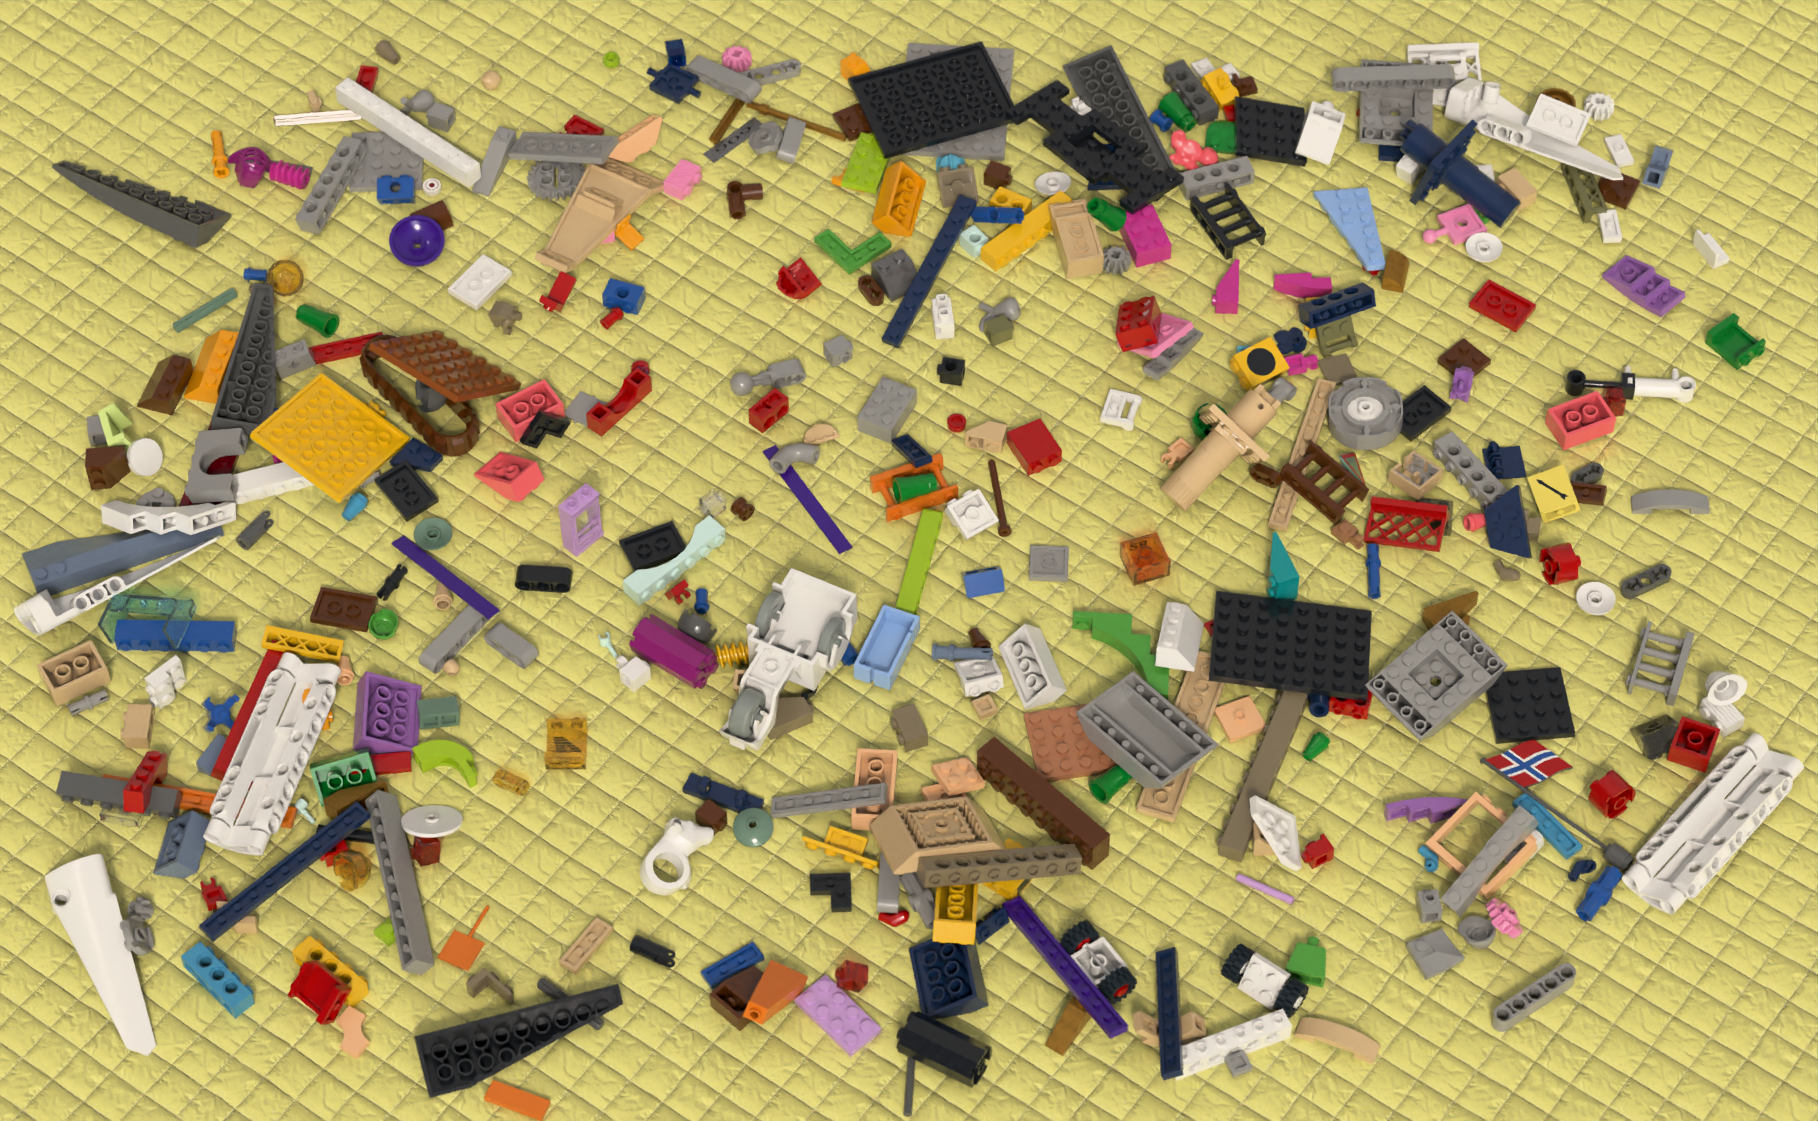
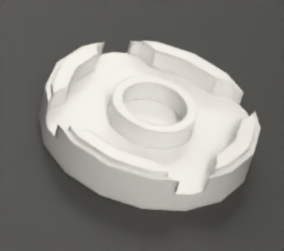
M141 438L135 440L128 448V465L133 473L139 476H151L160 469L163 462V454L160 446L152 439Z

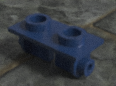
M1004 906L1002 908H993L991 912L983 917L984 921L979 920L976 922L975 938L978 945L1010 922Z

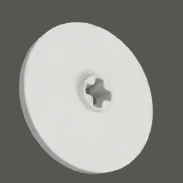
M428 805L412 809L404 814L401 820L402 828L407 833L427 838L449 835L457 831L463 823L462 815L459 811L441 805Z

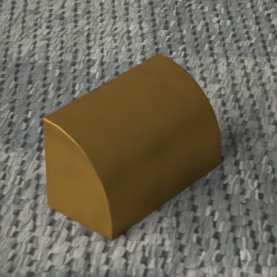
M1389 249L1381 289L1403 293L1409 269V260L1404 254Z

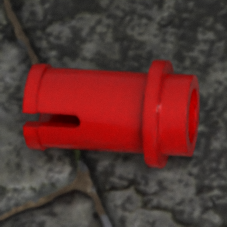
M612 308L611 312L600 320V323L608 330L618 320L621 321L624 314L620 308Z

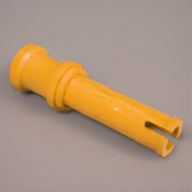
M219 130L211 132L214 154L212 158V164L214 165L213 174L216 178H226L230 174V170L227 167L228 158L224 154L222 132H219Z

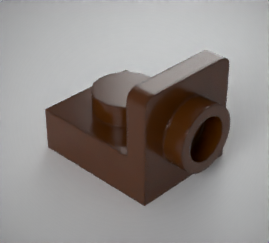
M1236 73L1232 74V81L1230 82L1233 87L1237 88L1240 97L1257 94L1258 88L1253 76L1239 79Z

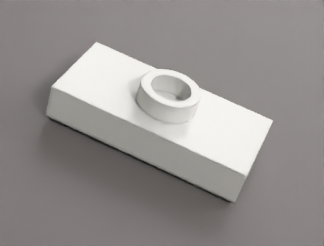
M1622 134L1604 138V144L1615 166L1620 168L1633 165L1634 159Z

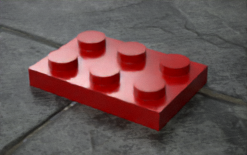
M1488 279L1469 302V308L1517 332L1534 312L1536 304Z

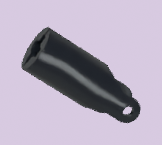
M635 935L629 948L631 952L669 968L675 966L673 958L676 954L674 951L640 935Z

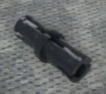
M398 564L392 574L386 577L384 585L377 592V596L380 599L384 596L383 601H387L394 589H398L400 581L408 573L407 568Z

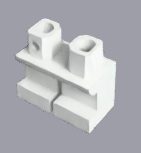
M937 294L936 299H932L936 340L954 338L951 299L947 297V294Z

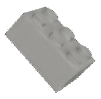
M882 377L857 417L858 431L892 444L891 440L896 438L917 404V390Z

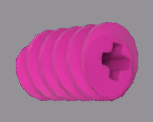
M280 160L278 164L275 161L271 165L269 178L271 181H277L297 189H305L310 180V169L306 168L304 170L303 166H299L297 169L296 164L291 166L290 162H286L284 165L283 160Z

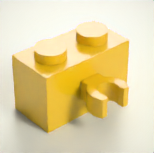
M1222 67L1203 75L1200 81L1219 106V112L1223 110V106L1234 105L1235 96L1240 97L1237 88L1233 87L1229 75L1224 72Z

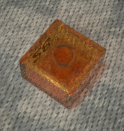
M1157 532L1120 543V558L1133 586L1170 575L1171 561Z

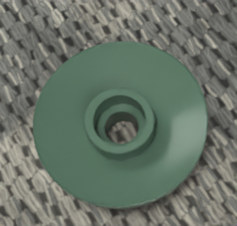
M428 518L421 521L415 527L413 533L414 540L423 549L438 550L450 542L452 529L449 523L443 519Z
M749 808L737 815L733 823V832L741 844L747 847H758L765 844L771 838L773 821L764 810ZM754 822L756 827L750 828L749 824Z

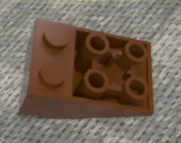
M752 966L723 981L709 994L710 1007L739 1031L752 1021L743 1017V1014L763 972L756 966Z

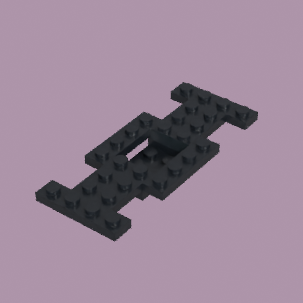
M1058 80L1006 110L1005 116L1017 126L1031 118L1051 133V136L1043 140V146L1093 185L1100 180L1105 183L1111 180L1126 191L1128 195L1120 199L1119 205L1132 215L1184 182V176L1172 167L1158 175L1139 161L1137 157L1145 153L1146 147L1096 109L1081 116L1065 104L1061 99L1069 95L1070 89ZM1094 132L1116 148L1115 153L1093 137Z

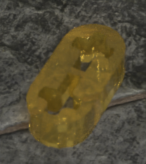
M497 770L492 778L495 785L519 796H525L530 789V784L525 779L504 770Z

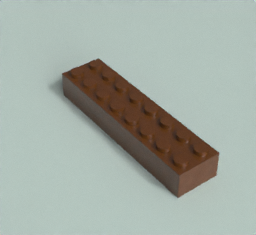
M993 737L977 750V771L983 780L989 782L996 792L1002 793L1010 804H1015L1024 816H1029L1038 828L1044 829L1049 833V836L1054 841H1058L1062 845L1075 844L1082 856L1081 864L1093 870L1109 856L1110 834L997 738Z

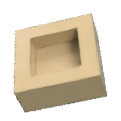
M314 90L308 91V103L312 113L320 112L319 107H322L320 97H316Z
M990 694L971 701V706L979 720L998 713V708Z

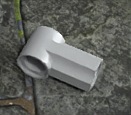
M1280 377L1275 381L1268 393L1282 403L1284 400L1290 401L1295 396L1297 388L1285 378Z

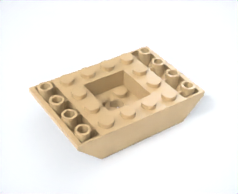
M968 797L893 805L888 807L869 825V829L894 875L917 872L919 857L1006 849L986 812Z

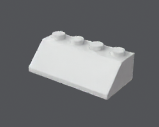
M1167 602L1157 645L1155 666L1195 671L1204 623L1187 605L1178 602Z
M1024 624L998 646L1025 709L1052 703L1067 691L1040 628Z

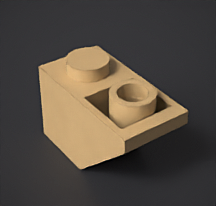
M988 421L966 431L965 446L1002 454L1007 439V424Z

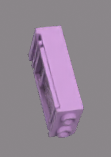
M587 483L558 506L563 547L575 557H578L604 535L598 497L600 493Z

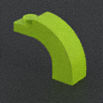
M432 740L412 748L414 760L422 773L438 766H450L460 772L469 788L477 785L476 776H478V773L475 769L473 755L464 746L448 740Z

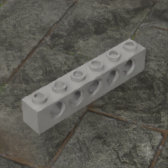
M343 136L337 145L335 152L330 157L325 169L321 172V176L313 186L300 212L297 213L295 220L301 231L320 235L368 152L361 139Z
M1453 431L1434 441L1432 452L1434 457L1440 460L1446 470L1456 477L1458 483L1468 490L1470 496L1480 503L1483 510L1508 492L1503 484Z

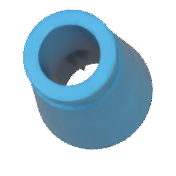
M356 492L354 495H351L341 515L346 520L351 521L367 507L368 500L362 494Z

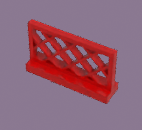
M1372 496L1371 510L1363 541L1364 543L1440 552L1446 523L1450 516L1448 506ZM1375 513L1384 514L1385 518L1377 523L1374 520ZM1396 516H1402L1404 520L1397 525L1391 520ZM1415 518H1421L1423 523L1414 527L1410 521ZM1434 520L1442 521L1441 526L1435 530L1429 525ZM1389 521L1393 527L1384 532L1380 526ZM1408 523L1412 530L1403 535L1399 528ZM1427 526L1431 532L1422 537L1418 531ZM1378 529L1381 533L1376 538L1369 537L1370 532ZM1394 531H1397L1401 536L1396 540L1388 538V535ZM1414 533L1419 538L1414 543L1408 542L1406 539ZM1435 536L1437 543L1436 545H1428L1426 540Z

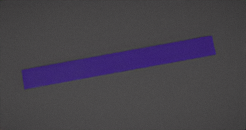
M774 445L764 450L763 454L770 462L779 449ZM790 465L784 473H778L838 554L851 549V544L793 467Z
M404 535L391 543L487 619L500 612L497 607Z

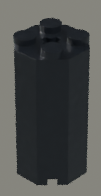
M911 1011L907 1017L905 1027H901L896 1035V1038L899 1039L896 1046L898 1052L971 1088L977 1085L987 1069L985 1063L986 1059L990 1060L992 1056V1047L919 1011Z

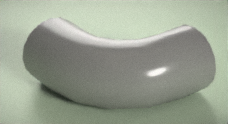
M805 443L790 444L775 453L769 465L772 470L781 474L791 464L796 462L815 465L819 459L820 448Z

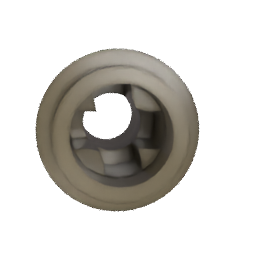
M381 40L375 46L378 56L393 65L400 61L401 57L389 41Z

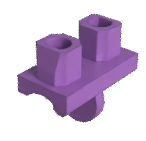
M1461 366V368L1455 369L1450 399H1460L1468 403L1474 372H1472L1471 368Z

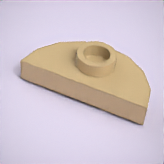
M818 423L808 428L804 434L803 443L815 445L839 438L840 436L831 425Z

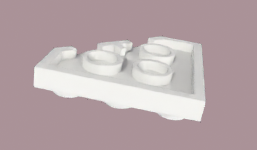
M1256 795L1249 798L1251 816L1282 865L1294 871L1301 869L1296 817Z

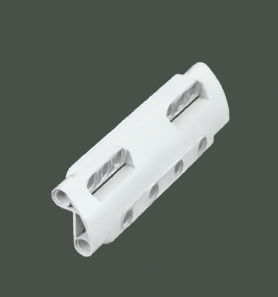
M287 652L283 653L277 668L269 674L212 803L210 808L212 817L203 835L205 840L234 852L248 855H263L271 835L276 834L280 828L335 699V685L341 673V669L338 666L329 663L303 664L296 655ZM294 683H295V687H294V689H293V691H292V694H291V696H290V698H289V701H288V703H287V705H286V707H285V710H284V712H283V714H282V717H281V719H280V721H279V724H278V726H276V725H277V722H278V720H279V718H280V715H281V713H282V711H283V709H284V706H285V704H286V702H287V699H288V697H289V695H290V692H291V690H292V688H293V686H294ZM305 689H311L306 700L302 703V695ZM251 782H253V784H252V786H251V788H250V790H249V793H248V795H247V797H246V800H245V802H244V804H243V807H242V809H241V811H240V813H239V816H238V818H237V820H236V823H235V825L233 826L234 821H235V819H236V817H237V814H238V812H239V810H240V808H241V805H242V803H243V801H244V798H245V796H246V794H247V791H248V789H249V787H250V785H251Z
M1757 733L1751 734L1741 746L1734 747L1641 848L1636 854L1637 861L1622 876L1624 884L1648 904L1668 914H1674L1688 898L1693 899L1699 894L1792 789L1793 781L1804 769L1802 762L1795 757L1770 751L1765 739ZM1753 766H1755L1751 770V772L1741 781V783L1732 791V793L1726 799H1724L1730 793V791L1740 782V780L1749 772V770ZM1685 843L1684 846L1675 854V856L1665 865V867L1654 878V875L1673 856V854L1682 846V844Z

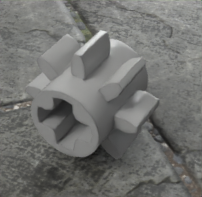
M137 897L136 901L129 903L128 915H138L144 921L145 919H150L153 915L151 901L146 900V898Z

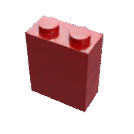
M1041 418L1007 432V445L1028 476L1062 462V450Z

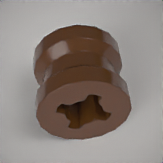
M740 497L732 504L730 511L734 515H738L741 521H746L754 513L755 507L752 504H748L745 498Z

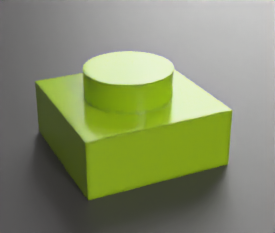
M389 918L374 930V935L388 947L396 941L392 921Z

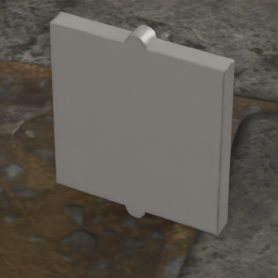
M580 391L564 411L565 417L573 420L575 424L579 423L587 427L586 413L598 402L601 404L607 403L597 399L595 396H590Z

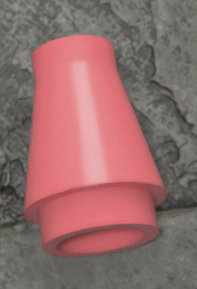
M1468 513L1467 516H1464L1463 525L1465 529L1474 532L1485 527V513Z

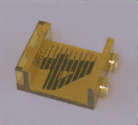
M586 718L546 719V770L586 769L588 733Z

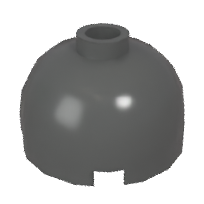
M418 379L416 380V399L421 400L422 404L419 405L420 410L423 413H429L442 408L447 397Z
M684 610L678 620V630L703 645L709 643L717 633V629L715 628L712 631L709 622L695 613H692L690 616L687 614L688 610Z

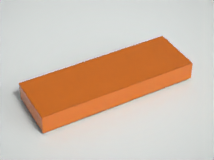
M492 1080L484 1096V1101L539 1121L543 1120L551 1105L550 1100Z

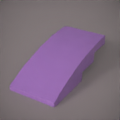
M1628 255L1624 256L1602 274V278L1616 290L1659 317L1664 316L1685 298V292L1671 286L1669 279L1656 274L1655 267Z

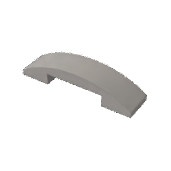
M1665 489L1631 496L1632 514H1652L1653 509H1689L1690 514L1710 513L1708 496L1693 491Z

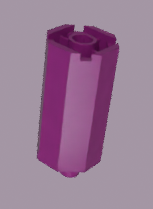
M653 614L649 615L650 618L644 617L633 631L632 635L635 636L634 641L630 640L629 646L631 650L694 689L697 687L700 689L704 688L708 677L715 673L719 666L716 662L717 656L715 651Z

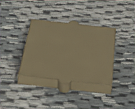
M1347 353L1338 356L1331 355L1330 358L1318 360L1317 362L1325 380L1336 382V386L1341 385L1346 380L1358 378Z

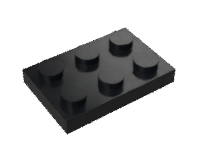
M1422 386L1402 401L1403 426L1400 433L1410 442L1449 414L1451 406L1428 387Z
M406 460L374 480L376 486L406 522L438 503V498Z
M673 521L619 540V545L633 573L636 570L647 569L672 560L686 548Z

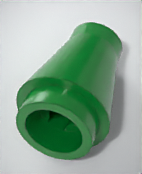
M1321 732L1313 734L1302 756L1311 762L1329 748V738Z

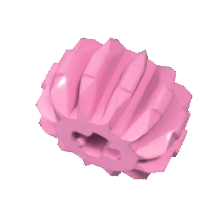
M732 45V48H726V51L723 52L722 64L724 67L735 72L748 71L752 64L751 52L748 51L747 47L742 48L741 45L738 47Z

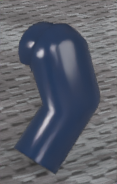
M1594 860L1577 861L1570 871L1568 879L1576 882L1581 874L1591 873L1597 867Z

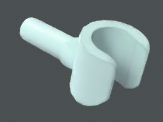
M605 632L606 638L604 639L598 635L600 645L607 647L614 658L618 657V654L612 647L610 634Z
M300 798L295 803L297 813L305 816L312 825L315 824L316 821L305 810L308 807V803Z

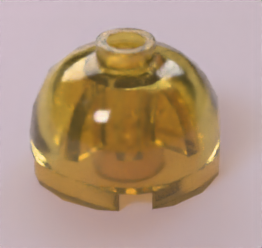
M291 260L277 261L267 273L268 285H273V292L280 296H292L298 293L303 287L305 280L302 268Z
M346 850L338 853L339 855L334 857L333 867L335 876L339 875L342 880L339 882L340 886L348 892L365 886L371 875V861L357 850Z

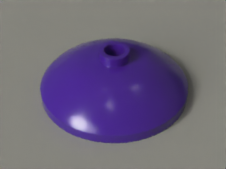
M421 215L403 218L395 224L389 236V245L394 257L401 263L413 267L425 266L434 262L441 255L445 244L444 233L439 224L433 219ZM415 245H420L421 247H420V248H415L414 246H415Z

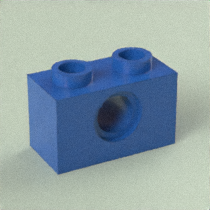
M385 175L377 178L378 203H415L414 178L409 175H401L400 178H392V176ZM394 186L401 187L398 192L391 191Z
M611 278L602 293L604 307L609 309L618 307L623 312L634 315L639 314L646 299L645 287Z

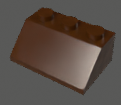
M172 355L158 362L137 403V407L173 415L193 373L191 359Z

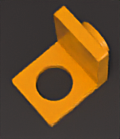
M629 214L617 224L614 234L632 251L644 240V237L629 224L631 219Z

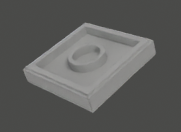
M1030 545L1029 581L1068 582L1069 547Z

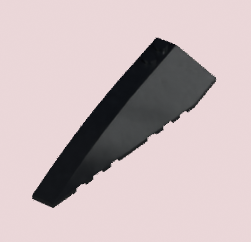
M615 984L414 1036L429 1098L470 1088L476 1085L477 1082L489 1078L623 1004L619 985Z

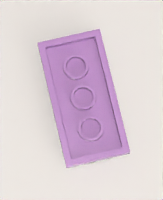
M824 975L795 998V1004L850 1057L881 1033V1027L827 975Z

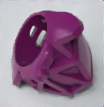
M257 147L243 148L231 154L227 159L228 164H235V173L240 186L252 189L261 181L266 171L270 172L273 163L266 153Z

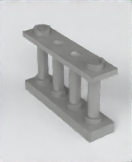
M1648 621L1647 627H1642L1639 639H1643L1633 674H1628L1625 684L1629 686L1627 694L1631 695L1635 685L1664 693V696L1668 697L1666 705L1674 706L1695 633L1687 631L1685 639L1672 638L1651 632L1652 622ZM1650 639L1676 646L1681 650V653L1674 655L1648 648L1646 643ZM1643 654L1673 662V665H1677L1676 670H1667L1642 663ZM1638 670L1667 677L1672 681V684L1664 686L1636 678Z

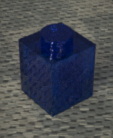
M682 39L665 41L667 62L679 68L685 67L686 54Z

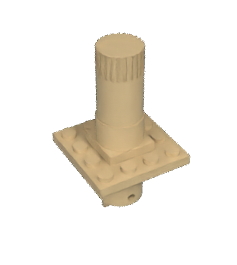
M1261 384L1254 391L1250 389L1227 415L1214 403L1203 406L1197 412L1201 415L1199 419L1203 423L1212 426L1209 429L1210 433L1160 488L1162 493L1182 511L1185 512L1238 456L1247 464L1262 463L1270 457L1253 439L1277 414L1275 410L1281 403L1274 399Z

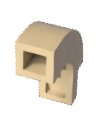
M1141 1011L1134 1013L1133 1027L1135 1033L1141 1035L1142 1043L1160 1047L1158 1019L1152 1018ZM1192 1011L1181 1016L1182 1045H1187L1207 1037L1205 1019Z

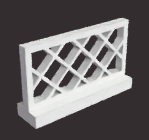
M1479 43L1407 46L1406 61L1408 63H1412V60H1419L1423 64H1429V54L1431 53L1443 55L1459 54V52L1465 51L1466 59L1475 58V63L1472 66L1466 63L1468 74L1472 72L1477 76V80L1482 81L1478 53ZM1447 61L1440 62V64H1449Z

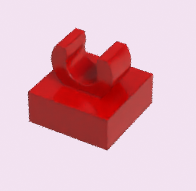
M684 579L667 591L665 596L668 600L674 597L675 602L680 605L683 603L680 598L681 594L686 599L691 596L687 590H684L689 584Z

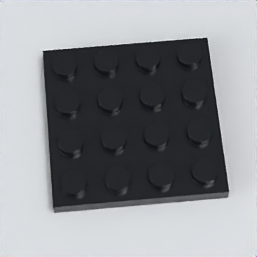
M1235 96L1233 101L1235 155L1305 167L1307 157L1295 153L1305 117L1304 108Z
M1561 667L1502 672L1495 683L1485 692L1496 744L1575 737V729Z

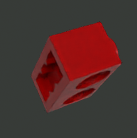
M776 388L771 390L748 409L749 424L763 434L789 412L788 397Z
M1368 690L1367 701L1330 697L1329 711L1336 715L1343 714L1352 716L1355 719L1367 720L1373 694Z

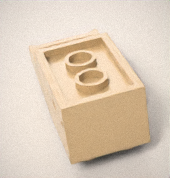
M1085 199L1072 200L1070 203L1061 204V202L1050 204L1048 211L1066 279L1102 273L1104 254L1092 215L1088 213Z

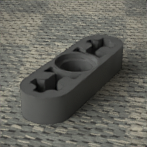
M1665 564L1652 567L1623 581L1620 593L1626 599L1636 598L1668 583L1672 570ZM1644 578L1649 579L1651 584L1645 585L1641 580Z

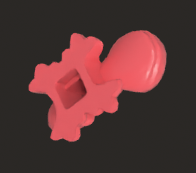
M1182 130L1172 133L1171 147L1176 153L1170 155L1169 159L1175 165H1183L1186 169L1193 170L1199 168L1196 162H1200L1204 166L1218 163V154L1213 148L1205 147L1201 149V146L1196 141L1186 140L1185 132Z

